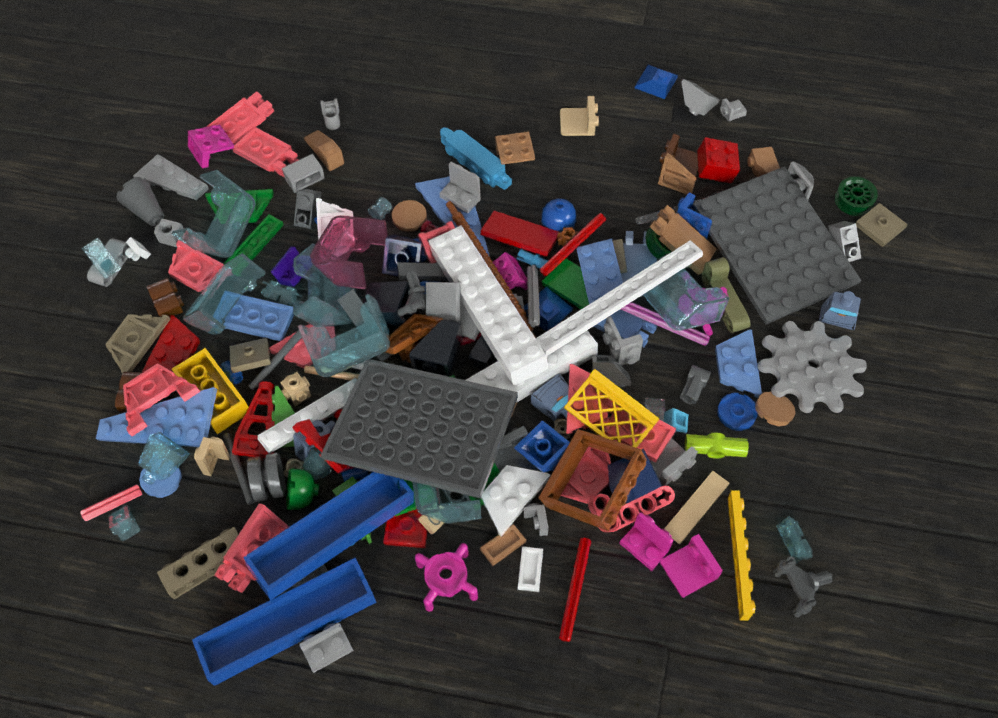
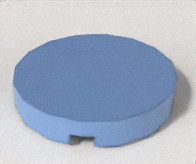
M159 458L151 461L143 468L139 481L147 495L163 498L177 490L182 479V473L174 461L168 458Z

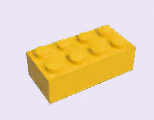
M206 348L172 368L175 375L186 379L190 384H195L200 391L212 387L217 389L210 424L217 434L245 416L249 408L247 403Z

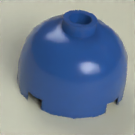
M562 198L553 199L544 206L541 223L544 227L562 233L563 228H574L576 210L568 200Z

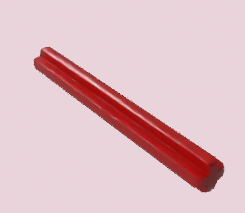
M599 213L540 268V272L544 276L550 274L606 221V217Z
M581 538L579 542L559 639L565 642L571 641L591 545V540L588 538Z

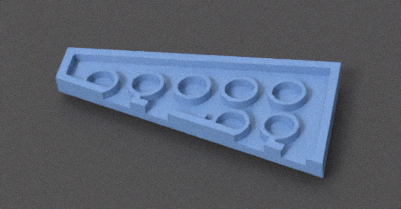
M450 177L415 183L416 189L421 192L425 201L430 204L433 212L442 224L446 225L447 222L452 221L454 227L457 228L458 226H456L452 219V214L446 206L447 201L440 198L439 194L450 182ZM474 206L469 213L456 207L458 212L462 213L472 232L475 233L481 246L484 247L489 256L485 238L480 235L482 228L476 207Z
M212 387L202 390L185 402L181 397L154 404L151 408L140 413L147 427L134 436L127 432L128 421L126 420L125 413L101 419L96 439L109 442L200 447L203 437L208 438L217 389Z

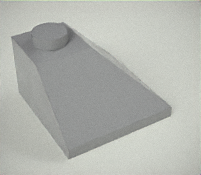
M686 79L682 80L685 105L690 108L688 111L696 116L698 114L705 115L719 103L720 99L696 83Z
M793 161L790 163L788 172L807 200H809L814 187V178L804 166Z

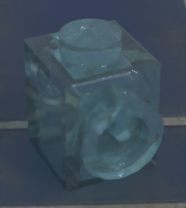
M316 447L311 449L302 466L311 473L315 480L329 476L333 469L320 456L321 452Z

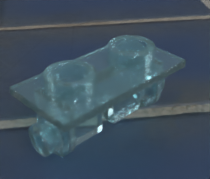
M271 280L270 283L263 281L267 285L261 292L264 298L277 301L280 295V303L296 306L298 303L297 296L302 297L295 288L287 286L285 289L280 287L281 284Z
M789 516L777 525L790 555L795 558L793 561L796 560V564L804 558L807 560L813 557V550L810 548L807 540H801L800 538L804 534L798 521Z

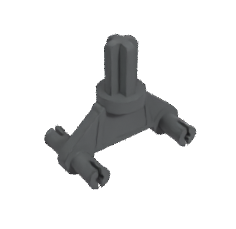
M410 271L406 275L410 286L408 291L409 298L406 305L398 309L397 313L399 316H403L407 313H415L417 309H421L419 314L426 315L425 288L420 285L417 272Z
M789 556L786 560H781L777 564V568L773 570V573H775L776 577H780L782 574L787 575L799 599L797 607L792 610V613H795L793 614L795 617H800L802 614H808L812 607L816 605V601H814L815 592L819 589V586L832 582V574L828 571L816 574L813 572L807 573L795 566L796 560L793 561L795 558Z

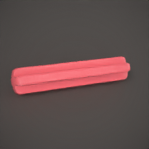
M134 485L81 510V516L85 521L97 517L141 496V488L138 485Z

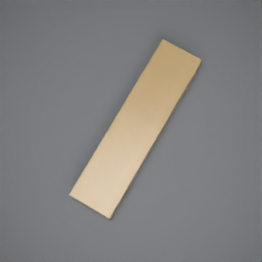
M714 471L710 473L664 528L670 533L674 541L678 544L682 543L728 487V481Z

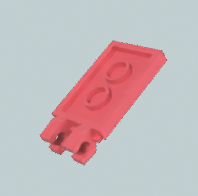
M256 92L248 99H241L207 127L221 125L232 143L236 144L251 129L265 121L266 117H269L274 112V109L268 100L264 102L261 99V94Z
M256 127L251 129L232 149L234 153L269 172L276 171L278 175L283 177L282 168L286 167V164L283 162L287 160L292 164L299 160L296 159L298 155L293 152L290 145Z
M608 398V409L613 408L612 401ZM616 411L618 422L629 421L627 412ZM608 412L612 415L603 423L615 422L614 413ZM659 419L637 448H644L649 460L656 463L674 435L676 428ZM641 423L633 424L634 434H643L647 429ZM630 424L618 425L620 436L631 435ZM615 426L604 427L605 434L608 437L617 436ZM631 438L620 439L621 443L632 446Z
M258 504L223 557L224 564L219 566L214 576L228 582V586L233 590L243 593L251 580L256 581L247 568L243 557L289 528V526L265 505Z

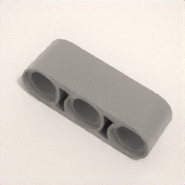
M111 238L89 269L87 274L88 281L105 287L109 286L128 257L125 251L130 246L124 241Z

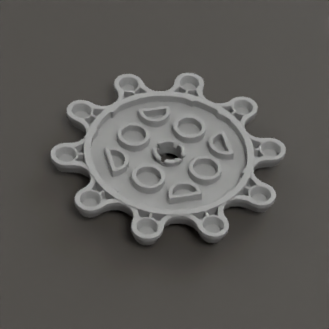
M788 321L782 326L785 338L779 339L771 335L763 338L762 345L771 351L772 358L759 361L757 364L759 371L775 375L777 383L771 388L772 394L776 397L794 394L799 399L798 406L802 412L810 413L816 402H824L832 412L839 413L844 407L840 397L842 394H850L854 397H861L863 395L864 388L854 380L853 374L865 372L867 364L863 359L852 358L848 355L847 349L852 345V340L849 336L844 335L837 339L827 336L825 325L821 321L813 323L810 331H802L794 322ZM808 362L818 364L817 368L811 367Z

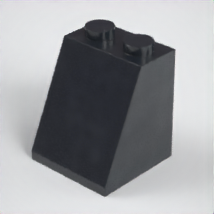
M407 281L370 283L363 300V304L377 324L381 323L382 325L385 323L387 328L393 330L398 329L413 314H419V310H421L417 309L415 313H407L403 316H399L397 313L398 309L406 305L409 298L408 291L410 286Z
M442 319L410 352L409 357L412 369L448 377L452 376L463 341L461 324L454 320L447 321Z

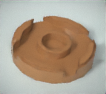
M403 201L398 203L392 211V221L401 231H416L427 220L425 207L417 201Z
M765 392L759 396L755 403V410L761 418L767 419V423L771 425L786 426L795 416V407L785 396L776 397L772 392Z

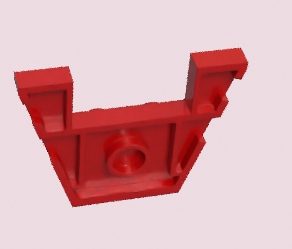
M343 409L337 410L333 414L337 420ZM310 419L297 422L292 427L296 433L300 431L307 438L305 441L310 446L314 445L322 453L331 433L320 436ZM325 460L337 473L354 468Z

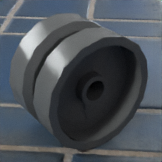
M267 454L265 461L260 456L248 458L247 472L254 501L267 500L269 492L274 499L285 497L286 483L279 454Z

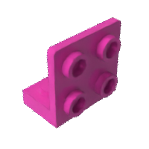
M221 125L188 131V148L201 168L209 166L211 153L234 148V144Z
M505 252L493 261L507 286H509V290L515 286L527 290V277L516 258Z
M641 512L636 517L634 527L620 541V544L651 571L655 569L661 559L665 558L673 543V539L667 530L660 529L649 515H644Z
M699 534L692 537L687 546L660 561V564L682 598L715 581L723 571Z

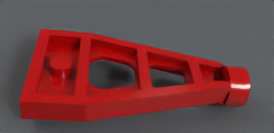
M266 381L259 383L258 390L235 434L232 448L233 455L260 456L265 458L269 454L257 439L258 436L249 435L248 430L253 422L265 423L266 430L275 425V422L272 421L274 384ZM258 404L268 406L267 416L254 415Z

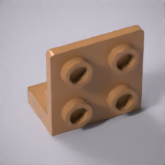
M529 132L495 136L496 154L499 155L502 165L535 160Z

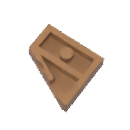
M667 153L658 184L684 194L692 193L696 177L671 154Z

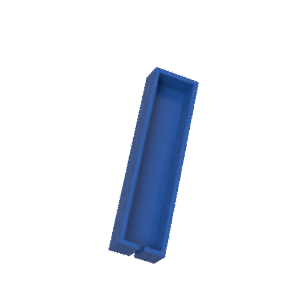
M373 472L243 557L246 566L267 597L272 600L413 504L414 492L403 479L400 480V478Z
M356 558L192 639L207 680L215 686L303 641L307 636L322 631L327 625L336 624L376 603V600Z

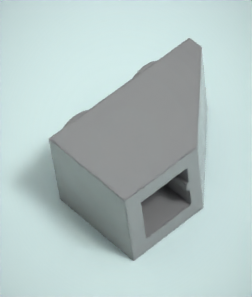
M842 221L829 225V233L848 261L860 259L861 253L856 223Z

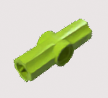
M711 433L707 436L686 434L685 451L692 446L698 452L697 454H707L708 457L715 459L725 456L747 457L748 455L747 439L725 437L721 433Z

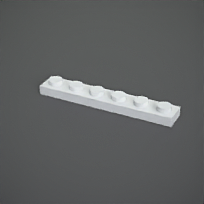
M357 379L350 380L259 434L257 439L269 454L294 440L293 435L296 432L292 427L297 422L310 419L311 422L315 420L323 422L333 416L337 410L343 409Z

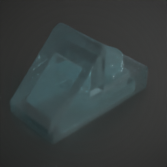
M98 238L81 248L91 260V264L105 279L121 269Z
M128 505L108 515L110 530L114 535L117 534L121 541H125L140 532V528Z

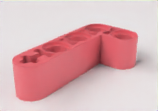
M662 486L626 503L621 507L617 520L609 531L599 529L603 532L617 531L635 522L640 512L648 515L670 504L675 497L673 489L669 486ZM663 492L665 493L663 499H655V497L662 495ZM606 494L592 496L588 501L591 513L601 516L610 498ZM597 498L602 499L604 503L602 509L596 507ZM643 499L648 502L647 510H644L641 506ZM625 508L629 509L631 513L629 519H626L623 515Z

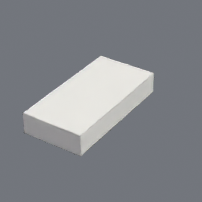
M522 546L518 590L539 592L543 549Z

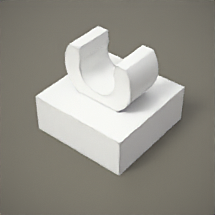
M131 237L127 240L126 243L130 248L125 251V254L128 258L137 261L140 256L147 259L151 255L140 242Z

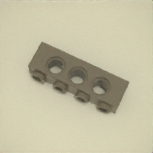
M235 527L222 531L218 537L205 541L201 544V547L185 553L181 559L174 563L166 564L162 570L157 572L167 593L173 599L178 598L215 575L219 566L224 564L223 557L239 535ZM222 547H227L223 553H218ZM208 558L206 563L199 565L202 559ZM188 569L186 575L180 576L183 570Z

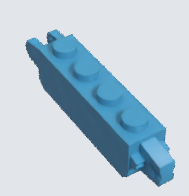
M443 127L440 129L441 142L445 145L447 154L456 158L461 165H465L471 172L479 176L485 184H489L493 188L497 185L504 190L512 184V179L505 173V164L502 165L498 157L462 130L453 132L449 128Z

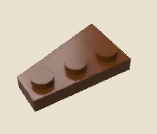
M413 314L378 345L380 351L390 354L400 352L426 336L442 318Z

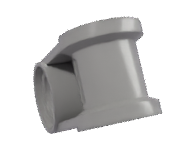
M337 98L326 102L321 100L326 128L330 130L339 128L340 112Z

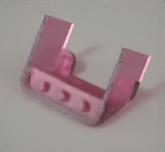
M342 215L333 217L310 253L312 264L337 286L365 289L366 282L363 264L347 260L352 251L364 252L371 244L385 246L386 238L388 237L386 220Z

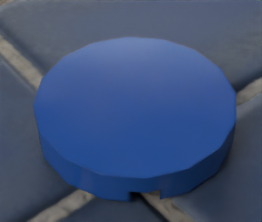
M739 393L727 394L719 403L718 417L727 428L738 431L748 429L757 418L755 402L745 394L744 396Z

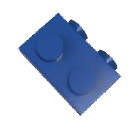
M689 192L685 198L682 197L679 201L677 213L707 239L712 220L691 210L695 195Z

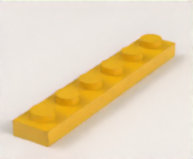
M731 491L728 496L739 620L748 621L755 613V602L751 600L750 594L753 591L752 579H749L748 575L751 563L750 559L746 556L748 538L744 537L746 519L742 518L744 499L740 498V491Z

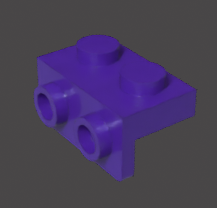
M291 246L271 270V273L280 284L295 287L303 275L311 268L315 259L312 255L300 254L295 247Z

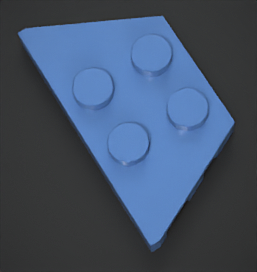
M747 330L716 345L715 354L719 383L732 386L741 392L744 390L755 394L754 397L759 398L762 390L752 330Z

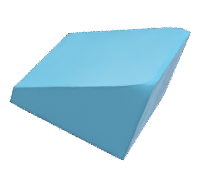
M672 408L664 413L663 422L676 428L675 432L687 433L689 414Z

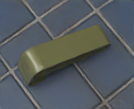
M721 257L705 263L702 280L706 289L713 296L720 294L719 289L721 287L727 289L728 298L717 303V310L729 332L734 333L749 328L750 318L728 279L729 263L725 257Z

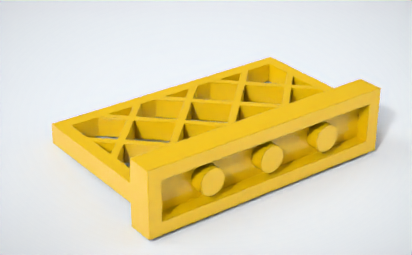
M596 369L592 371L587 380L564 407L565 410L598 436L617 440V442H620V439L631 438L632 447L636 448L659 420L657 416ZM588 384L596 388L597 396H585V388ZM609 398L612 401L613 408L602 409L600 399ZM597 399L599 410L587 411L586 400ZM575 401H583L585 411L576 412L571 408V405ZM616 411L627 412L629 421L618 422ZM613 412L615 422L603 423L602 413ZM599 413L600 424L589 422L588 414ZM641 423L647 429L643 434H634L633 424ZM630 424L631 435L620 436L618 425ZM615 426L617 436L608 437L605 434L604 427Z

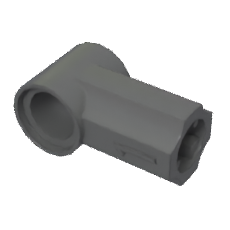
M692 365L680 398L687 404H696L702 389L705 388L711 372Z

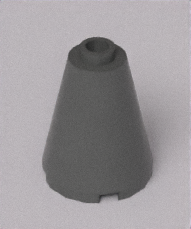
M136 177L123 185L124 189L121 192H117L116 198L119 203L150 226H157L161 219H164V213L149 182L145 178Z

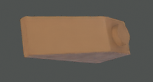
M319 130L304 137V140L329 171L344 164L342 151L333 139Z
M772 146L752 149L747 159L748 166L751 167L756 177L780 168Z

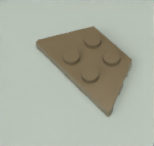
M127 315L105 345L121 369L122 374L123 372H132L170 321L167 315H162V317Z

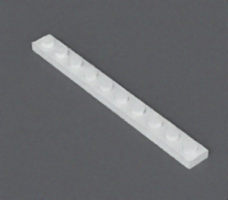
M691 240L537 337V342L548 356L702 257L703 251Z

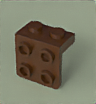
M673 134L671 140H667L666 152L661 154L659 161L662 163L661 170L665 156L669 153L696 177L698 172L697 153L679 148L680 135Z

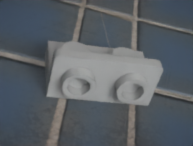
M340 623L327 625L321 633L309 635L299 644L313 673L353 651Z

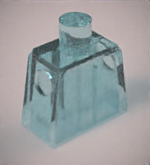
M161 432L151 434L138 462L139 466L146 470L142 480L148 484H153L156 478L164 480L170 477L189 457L190 453Z

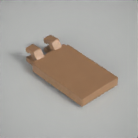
M666 205L664 209L659 211L657 220L651 223L650 228L660 235L659 240L672 252L690 240L703 251V256L688 266L696 274L700 275L703 272L705 263L710 261L716 248L685 219Z

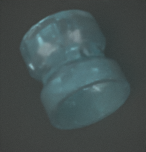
M379 197L376 200V204L368 209V213L374 220L381 222L385 218V214H388L393 208L387 199Z

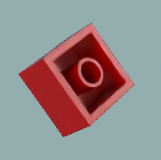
M704 138L697 150L699 178L732 183L740 171L738 143Z

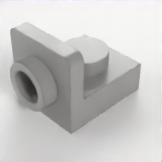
M725 98L720 107L721 114L725 116L728 122L745 116L747 112L739 99L729 102Z
M532 503L524 507V518L533 517L534 528L539 530V535H548L545 505Z

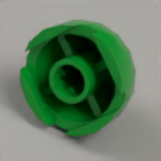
M290 468L287 479V509L297 510L306 508L312 503L313 497L318 496V484L314 483V478L308 471Z

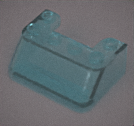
M312 243L296 256L293 261L295 273L308 280V300L306 302L297 301L293 305V315L315 327L351 324L353 321L340 305L338 299L352 289L356 293L355 272L348 264Z
M684 268L643 294L669 327L679 331L720 321L729 301V297L718 287L702 289Z
M365 295L367 302L362 305L360 310L365 324L332 339L324 326L315 325L311 328L303 325L298 326L315 370L320 376L331 377L388 350L390 340L387 324L376 299L371 295Z

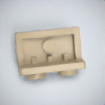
M203 437L200 447H197L195 450L194 459L203 475L212 476L218 458L229 460L230 454L220 438Z

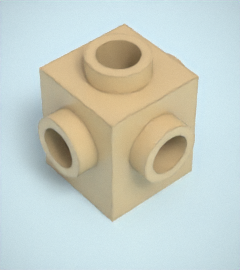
M298 372L288 375L280 382L283 387L281 392L286 400L290 399L294 406L311 397L308 388L310 383L305 376L301 378Z

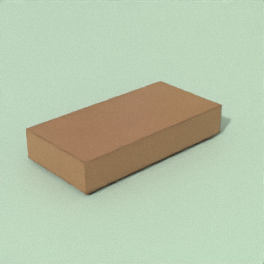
M513 524L502 537L497 535L480 547V551L490 564L494 566L526 543V539Z

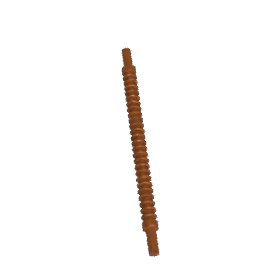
M448 201L446 206L452 214V219L456 226L463 227L532 332L534 329L528 323L526 312L519 305L512 291L509 290V286H507V283L502 278V275H500L484 247L481 246L477 236L472 232L462 213L458 212L451 201Z

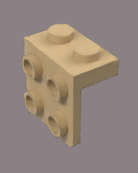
M594 96L587 97V108H562L560 110L561 135H595V126L599 125V116H595L598 113V103H595Z

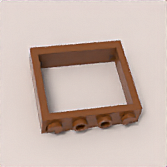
M578 429L541 492L539 499L546 508L609 531L611 526L615 524L621 507L626 504L630 490L635 487L637 477L645 468L647 459L639 448ZM588 447L631 460L601 516L558 501Z

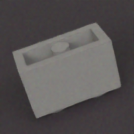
M313 154L282 168L285 180L294 193L325 178L322 166Z

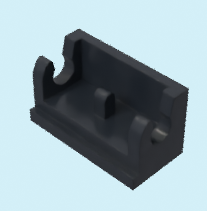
M481 335L468 358L474 362V367L483 370L498 360Z

